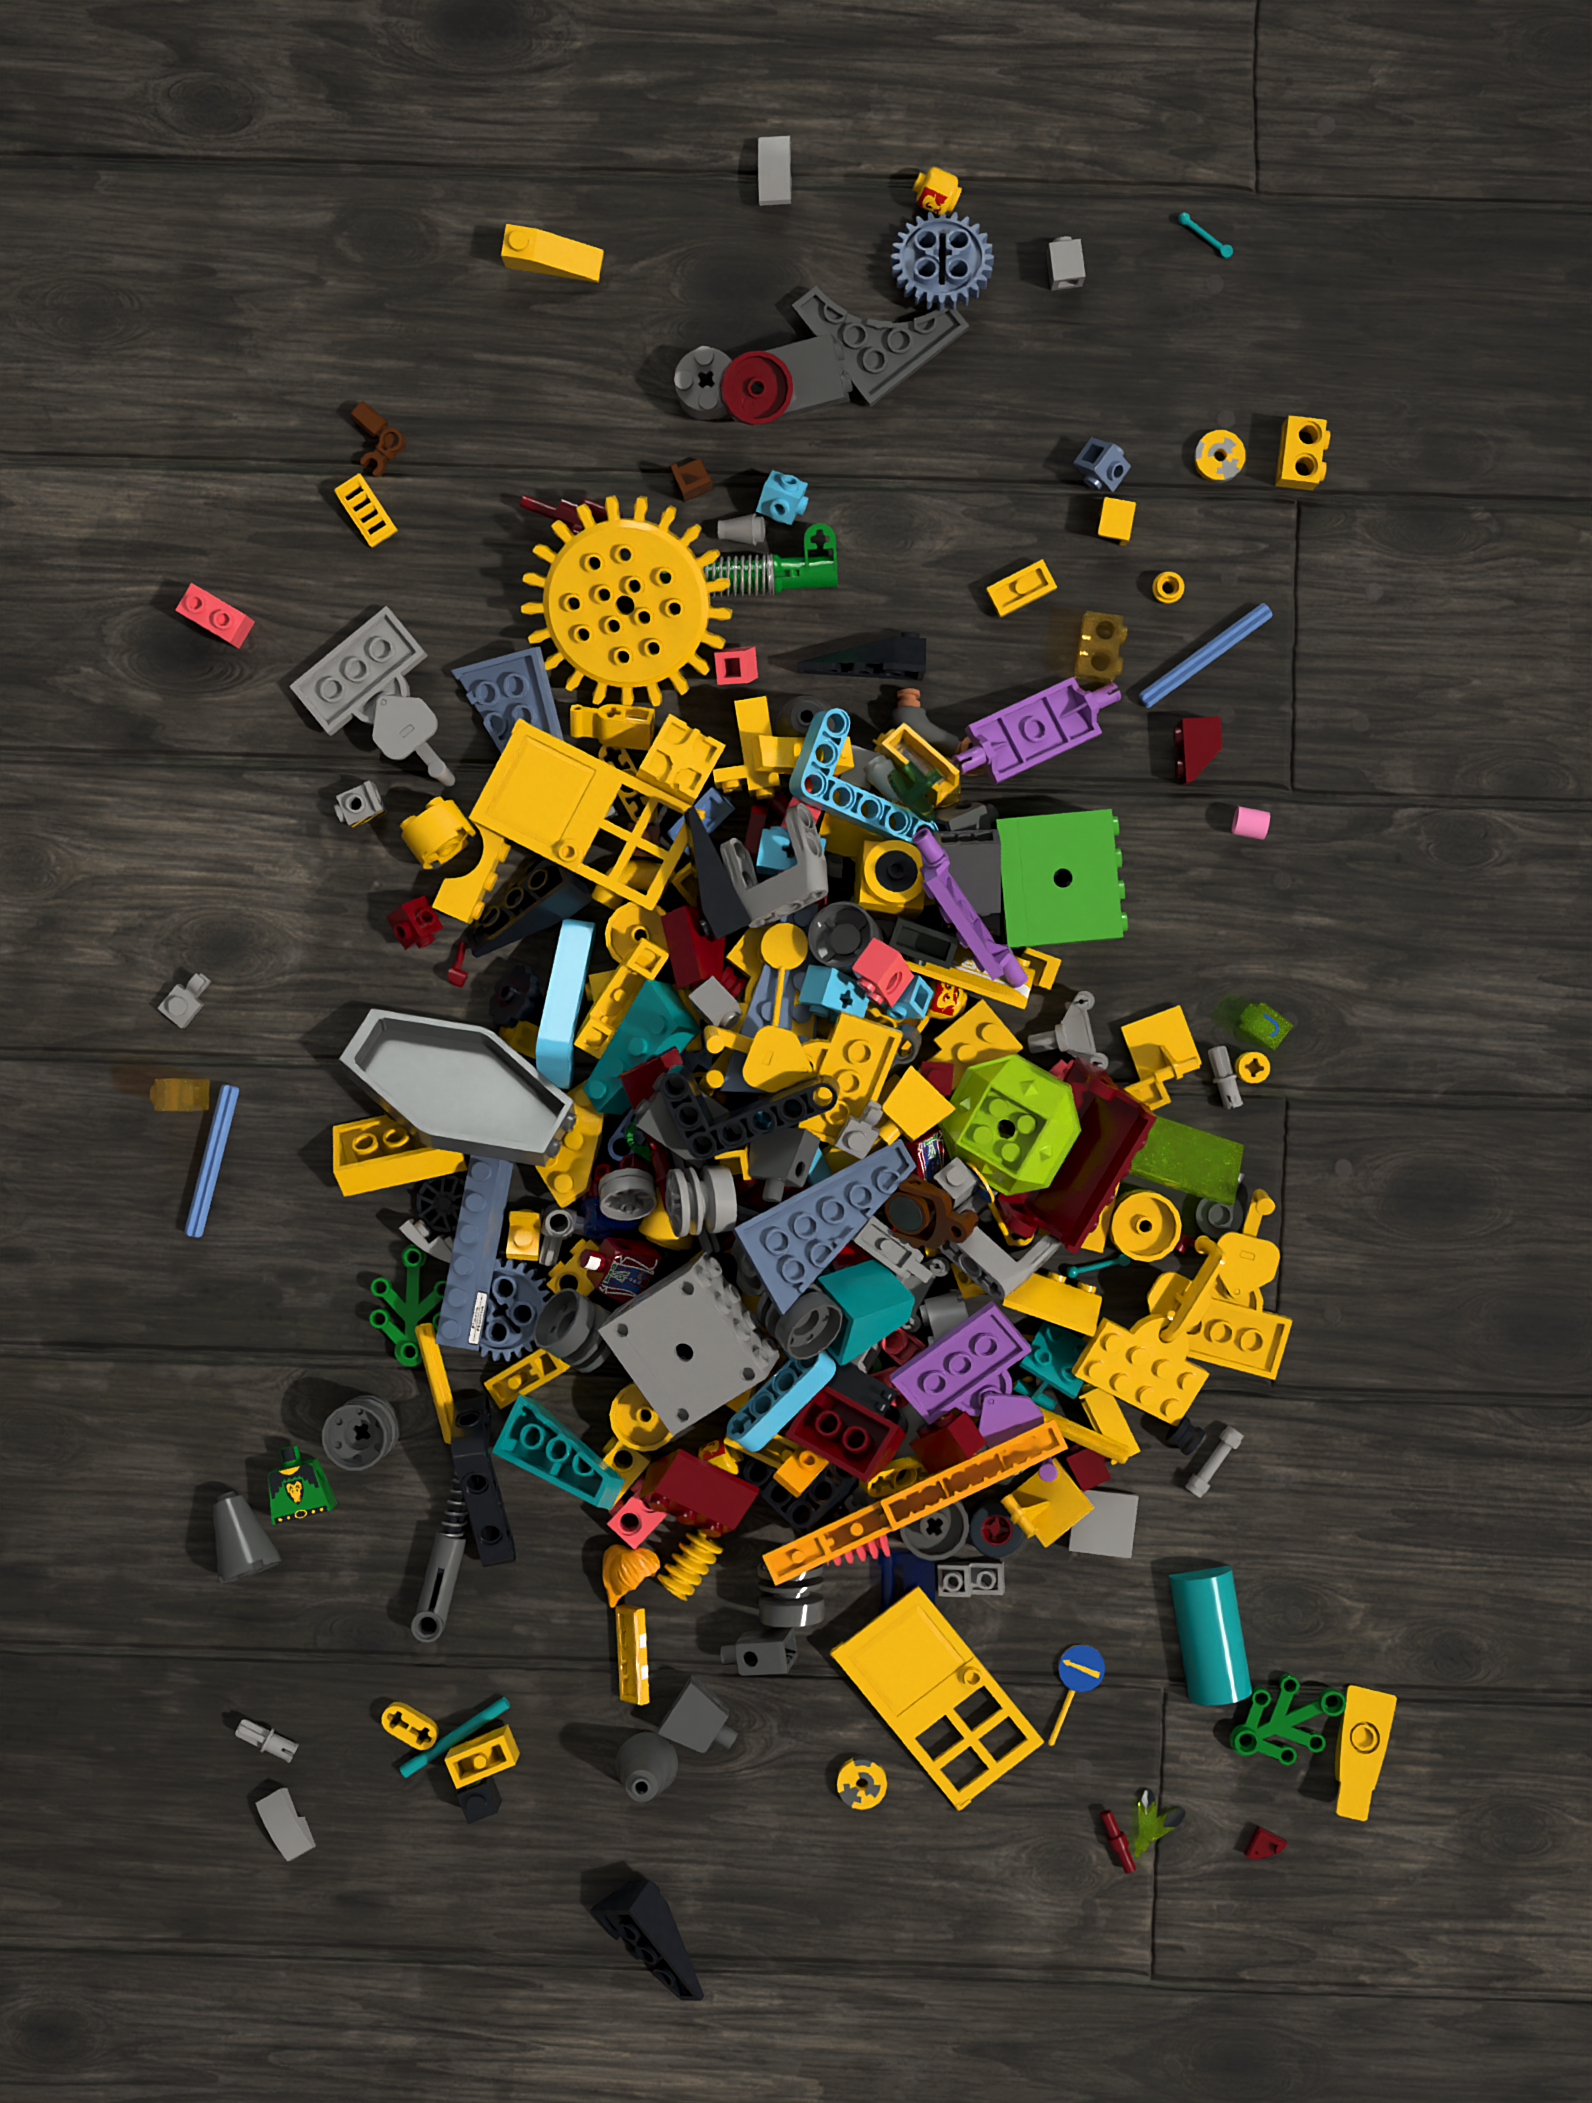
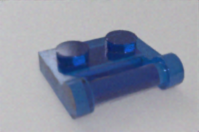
M884 1552L878 1554V1565H881L882 1606L879 1607V1615L894 1604L895 1564H903V1596L919 1585L935 1605L934 1561L917 1557L912 1552H890L889 1557H886Z

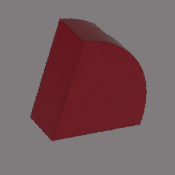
M1257 1825L1244 1851V1855L1250 1859L1261 1860V1858L1280 1853L1288 1842L1286 1839Z

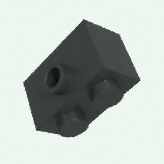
M898 915L888 946L902 954L908 955L907 960L912 963L925 966L928 962L950 969L959 940L954 933Z

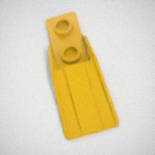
M1349 1685L1346 1690V1708L1342 1713L1335 1752V1777L1340 1782L1335 1813L1339 1816L1366 1821L1372 1790L1375 1789L1386 1752L1397 1698L1394 1695Z

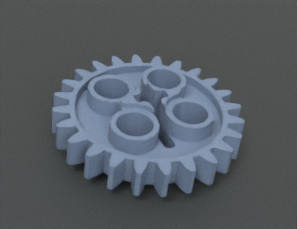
M928 212L927 221L917 216L916 226L906 223L905 233L898 232L897 243L892 245V277L897 278V288L905 287V298L915 294V305H918L922 300H926L928 310L932 307L933 303H938L940 311H943L945 303H949L951 308L955 310L958 300L964 305H968L969 295L978 298L979 288L986 289L987 278L992 276L994 256L991 255L992 244L987 243V233L979 234L980 225L978 223L969 227L968 216L960 222L957 220V212H954L951 218H946L945 213L940 215L939 218H935L932 212ZM942 236L945 237L944 285L939 284V238ZM927 244V245H930V246H932V247H930V248H924V247H922V245ZM954 245H961V246H963V247H962V248H955V247H953V246H954ZM929 273L931 276L925 277L920 274ZM959 273V274H962V275H964V276H962V277H955V276H953L952 274Z
M502 1258L495 1260L491 1282L494 1296L489 1293L488 1311L485 1314L479 1346L482 1347L481 1357L487 1356L492 1351L493 1361L499 1360L502 1353L505 1360L510 1361L513 1359L514 1352L518 1358L524 1357V1347L529 1352L536 1350L533 1342L534 1326L543 1306L548 1302L546 1301V1296L550 1295L552 1290H543L541 1288L546 1282V1278L536 1281L535 1276L538 1271L536 1268L528 1273L525 1272L526 1262H521L515 1268V1259H508L505 1266ZM504 1279L509 1280L513 1285V1292L510 1296L502 1292L501 1284ZM503 1304H507L509 1308L506 1310V1314L501 1315L499 1310H501ZM522 1305H526L531 1309L532 1316L529 1321L523 1320L519 1315ZM497 1323L502 1324L507 1330L504 1340L499 1339L495 1335L494 1329ZM514 1323L520 1327V1333L516 1331Z

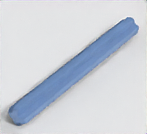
M1261 603L1139 694L1141 702L1147 708L1151 707L1272 617L1273 614L1265 603Z
M224 1084L220 1088L184 1230L188 1236L201 1237L204 1232L239 1093V1088L232 1085Z

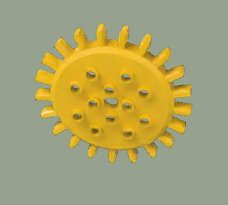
M615 495L606 498L605 509L608 520L599 523L594 521L591 510L585 503L576 507L578 518L582 522L584 530L575 536L565 523L557 520L551 527L565 544L559 553L542 544H537L533 549V552L540 559L551 564L547 576L536 572H527L523 576V582L528 585L544 588L543 602L530 601L521 606V612L525 614L543 613L547 625L546 628L535 630L528 637L529 642L540 643L545 639L552 638L558 651L546 659L544 663L546 670L557 667L562 660L566 659L575 668V671L567 679L565 688L568 691L575 689L580 685L584 675L597 681L592 703L599 705L606 697L607 686L610 685L621 687V705L632 706L634 701L633 687L645 686L653 707L659 706L662 703V693L657 682L667 677L673 683L675 690L681 695L685 694L689 690L686 679L679 672V669L686 663H689L697 672L706 675L711 666L695 652L700 643H705L712 648L722 649L726 642L720 635L706 630L709 618L723 621L732 617V609L710 606V592L727 589L731 585L730 578L720 577L707 581L702 568L715 562L720 556L719 550H708L702 556L696 557L688 546L699 536L702 528L695 524L689 527L681 538L669 531V526L676 515V508L671 505L662 513L659 524L645 520L648 503L647 497L644 496L637 498L634 504L633 518H620L619 503ZM626 548L631 552L629 560L621 558V549ZM596 557L600 560V567L598 569L591 567L590 558ZM662 571L670 573V582L665 583L661 580L660 573ZM631 580H637L640 583L641 588L639 591H633L630 588ZM600 589H607L610 592L608 600H603L600 597ZM628 596L633 600L634 610L631 613H623L618 609L617 600L619 597ZM571 597L579 600V608L575 609L569 605ZM678 603L681 607L680 613H672L669 608L670 604ZM642 611L648 612L650 621L642 622L639 618V613ZM610 620L618 621L620 625L618 631L610 629ZM580 629L588 630V639H582L579 636ZM649 643H657L660 648L659 652H650L648 648ZM620 651H626L629 654L627 662L619 659L618 653Z

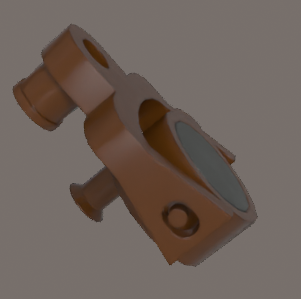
M914 1173L909 1175L885 1202V1214L889 1222L896 1229L893 1232V1237L908 1241L909 1245L915 1249L922 1245L936 1250L946 1239L954 1243H963L972 1235L973 1229L978 1225L976 1222L979 1221L977 1214L972 1210L965 1209L960 1214L952 1211V1200L949 1193L937 1188Z

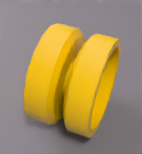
M628 902L617 908L609 918L605 930L606 946L613 959L618 963L622 962L638 942L635 939V934L638 933L639 929L646 932V939L669 953L661 916L668 912L658 904H656L653 912L634 902Z
M1136 1189L1125 1192L1115 1200L1108 1236L1115 1247L1134 1260L1151 1262L1162 1259L1173 1251L1180 1239L1182 1224L1179 1212L1170 1200L1150 1190ZM1143 1220H1148L1149 1224L1145 1225L1147 1230L1143 1232L1140 1230L1139 1225Z
M634 1381L620 1390L612 1401L609 1414L611 1428L618 1440L628 1448L641 1452L657 1450L674 1437ZM647 1410L650 1411L651 1418L646 1415Z

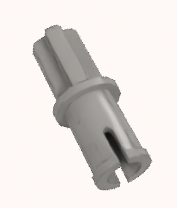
M1217 1046L1209 1049L1208 1055L1215 1075L1213 1083H1217L1223 1109L1227 1110L1231 1106L1235 1108L1243 1105L1235 1080L1238 1075L1233 1073L1226 1047Z
M243 1719L240 1722L235 1733L237 1737L261 1748L260 1752L263 1753L265 1750L286 1760L288 1763H290L299 1746L298 1743H294L274 1733L275 1729L272 1728L269 1731L247 1719Z

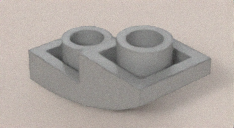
M790 136L758 138L760 206L791 204Z
M414 1218L408 1220L399 1228L422 1250L450 1263L455 1240L452 1236L447 1238L442 1234L435 1240H432L430 1238V1235H432L430 1228L422 1220L417 1222Z
M965 1561L938 1564V1596L970 1597L972 1594L1003 1595L1005 1593L1004 1561Z
M280 1788L255 1803L267 1831L287 1861H291L316 1847L305 1817L297 1816L287 1788Z

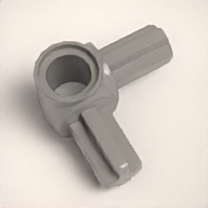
M558 1203L549 1205L543 1213L541 1233L544 1235L538 1258L539 1263L545 1266H555L562 1241L571 1237L572 1233L600 1239L604 1232V1222L577 1215V1210L567 1207L561 1208ZM556 1214H563L566 1216V1221L562 1226L554 1227L550 1224L551 1217Z

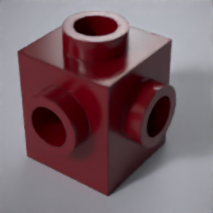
M425 895L402 904L386 917L404 950L416 945L419 949L430 945L435 941L434 935L443 929L437 914L432 909Z

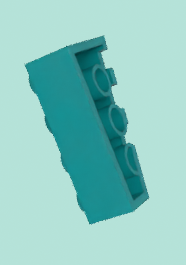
M646 979L583 1087L597 1112L623 1115L631 1104L618 1075L674 1046L677 1047L680 1054L702 1031L670 983Z
M521 1394L518 1395L492 1453L596 1507L612 1509L625 1480L535 1398Z

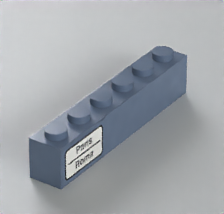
M476 1155L470 1156L435 1344L479 1351L513 1163Z

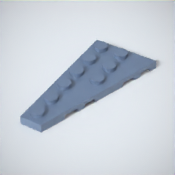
M533 647L451 670L456 679H460L468 692L466 696L471 704H475L483 717V724L501 754L512 735L511 731L515 726V722L519 718L564 741L540 647Z
M812 903L779 919L777 924L790 923L796 925L804 931L808 939L810 924L818 913V904ZM810 947L807 957L801 965L792 970H785L778 1026L790 1031L792 1028V1018L797 1023H805L812 1015L809 1012L810 1007L802 1003L794 1007L795 989L801 991L808 966L817 965V959L812 954ZM765 960L739 1034L753 1039L761 1027L772 1025L778 969L771 967ZM815 1015L813 1039H816L817 1015ZM797 1036L800 1043L809 1040L806 1036ZM734 1049L728 1062L723 1085L719 1087L718 1092L777 1093H770L752 1087L745 1081L742 1070L748 1054Z
M901 1138L890 1146L887 1145L865 1157L864 1160L861 1159L732 1230L780 1317L917 1167Z

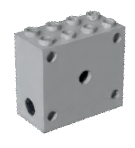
M706 1251L615 1309L598 1329L600 1335L672 1436L766 1379L780 1356L774 1340L769 1336L766 1337L759 1327L760 1323L756 1315L751 1310H747L742 1303L738 1289L733 1284L728 1283L722 1274V1268L718 1261L710 1257Z

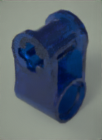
M592 1197L583 1201L581 1211L585 1215V1224L583 1226V1235L589 1239H605L607 1237L635 1238L643 1217L629 1221L608 1218L601 1212L599 1206L600 1197Z

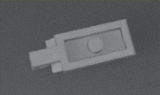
M874 1215L851 1239L900 1277L904 1276L908 1279L911 1274H914L924 1283H927L933 1275V1272L921 1263L925 1257L921 1251L912 1248L908 1241L893 1237L894 1230Z

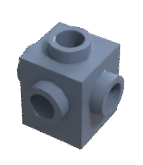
M1093 437L1090 438L1073 463L1085 476L1083 481L1089 487L1097 491L1102 488L1114 492L1131 467L1123 457L1124 451L1119 446Z

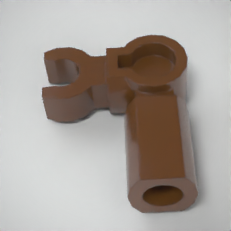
M362 401L351 412L350 418L374 439L379 438L374 452L364 454L360 461L366 467L370 461L376 460L378 465L372 474L378 478L384 474L386 462L389 459L392 461L397 454L405 450L407 441L406 437L399 430L387 428L388 422L365 401Z

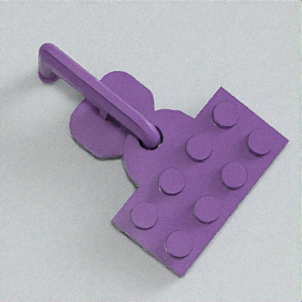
M990 1301L890 1374L891 1382L929 1425L954 1407L962 1412L966 1411L968 1415L980 1416L978 1430L989 1448L1044 1423L1042 1411L1030 1397L1011 1395L1012 1379L1008 1368L1030 1353L1032 1349L1030 1344L993 1301ZM1051 1457L1038 1463V1473L1043 1481L1050 1482L1057 1477V1468L1054 1466Z

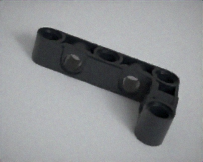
M487 1395L456 1400L454 1402L451 1432L453 1462L483 1567L516 1562L515 1543L489 1449L492 1419Z

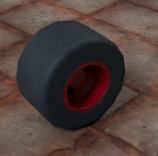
M1002 1497L984 1498L978 1501L968 1514V1536L972 1545L981 1554L991 1558L1005 1557L1013 1553L1021 1545L1024 1537V1532L1020 1526L1013 1524L1010 1520L1011 1514L1001 1503Z

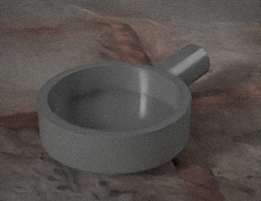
M1232 1170L1223 1191L1209 1192L1203 1195L1197 1202L1194 1210L1195 1223L1200 1231L1207 1236L1219 1239L1223 1234L1237 1232L1243 1221V1209L1240 1202L1234 1196L1244 1174Z

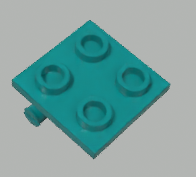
M1043 1320L1030 1344L1032 1351L1023 1357L1019 1365L1040 1378L1041 1381L1034 1388L1019 1378L1013 1390L1023 1396L1030 1397L1034 1403L1051 1412L1057 1401L1042 1393L1048 1384L1070 1398L1075 1399L1084 1380L1074 1376L1071 1370L1088 1343L1062 1326Z

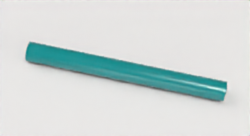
M502 1697L437 1741L431 1748L424 1750L400 1767L402 1775L405 1778L409 1777L509 1709L510 1704L508 1700Z

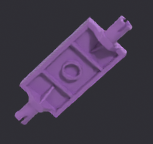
M1074 677L1069 678L968 725L965 731L974 747L952 757L953 766L965 762L957 768L960 771V775H963L965 772L983 764L994 786L1099 736L1102 733L1097 723L1099 709L1120 701L1121 693L1117 691L1110 694L1112 690L1118 688L1113 682L1090 692L1079 688Z
M923 828L916 832L912 837V841L921 852L923 866L920 868V871L925 879L922 882L923 888L931 900L934 898L938 900L941 905L939 910L947 924L953 922L958 929L956 935L961 945L965 949L970 947L975 954L972 956L975 965L981 973L986 971L992 981L1004 975L1012 988L1022 986L1028 979L1026 973L1014 957L1009 945L996 943L949 873L950 861L945 850L940 847L928 828Z

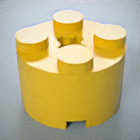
M441 796L431 800L425 807L427 810L417 817L415 815L410 816L400 825V828L403 830L402 839L424 869L433 868L430 863L436 860L440 864L447 862L469 844L466 839L469 834L473 838L476 835V831L454 801H444Z

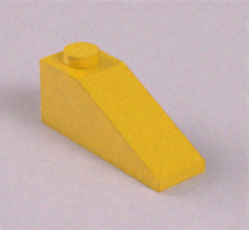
M506 224L501 252L506 268L599 283L604 254L602 249L543 230Z
M537 1348L484 1382V1385L498 1407L502 1409L516 1401L519 1394L526 1395L565 1372L571 1366L561 1361L560 1358L549 1354L541 1348Z

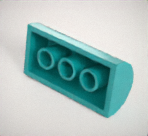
M1228 1565L1168 1575L1189 1701L1197 1705L1214 1706L1230 1704L1248 1698L1252 1694L1232 1567Z

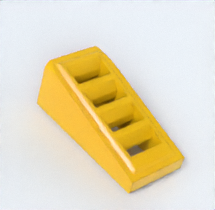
M361 474L355 475L334 489L335 494L371 548L398 532ZM362 488L364 490L350 500L347 499V497ZM366 499H370L371 502L358 511L354 510V507ZM374 510L378 511L377 515L364 523L362 522V518ZM381 521L385 522V526L373 534L369 533L368 530Z

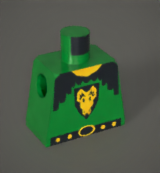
M298 1445L279 1449L283 1466L273 1469L268 1474L272 1525L331 1511L337 1505V1502L319 1460L314 1458L302 1461Z

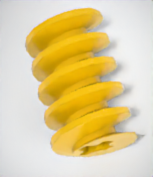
M697 1529V1535L689 1532L686 1533V1537L691 1542L690 1545L679 1543L678 1546L684 1552L683 1555L672 1553L671 1557L676 1562L675 1566L665 1563L664 1567L669 1572V1575L666 1576L660 1573L657 1575V1578L668 1591L685 1601L687 1600L686 1595H693L695 1591L692 1584L700 1585L702 1581L700 1574L705 1575L709 1572L707 1564H714L716 1562L714 1553L721 1554L724 1549L717 1540L705 1535L700 1529Z

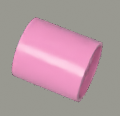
M1238 806L1233 818L1232 834L1264 840L1269 827L1270 812Z

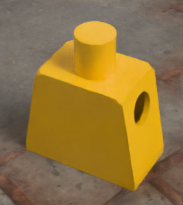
M910 1066L880 1109L883 1111V1116L887 1121L879 1129L878 1137L890 1146L903 1134L912 1143L948 1117L956 1108L920 1073Z

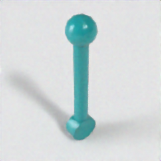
M1183 212L1179 214L1178 222L1181 225H1187L1217 248L1223 259L1231 257L1233 248L1230 245H1222L1190 220L1188 213Z
M1121 1253L1115 1259L1081 1267L1069 1266L1066 1269V1275L1069 1278H1074L1078 1273L1117 1264L1127 1266L1130 1263V1257Z

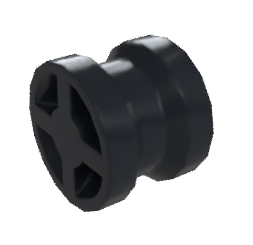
M1184 1415L1177 1427L1172 1426L1165 1440L1170 1444H1177L1180 1447V1451L1187 1456L1200 1444L1205 1431L1200 1427H1194L1190 1419Z

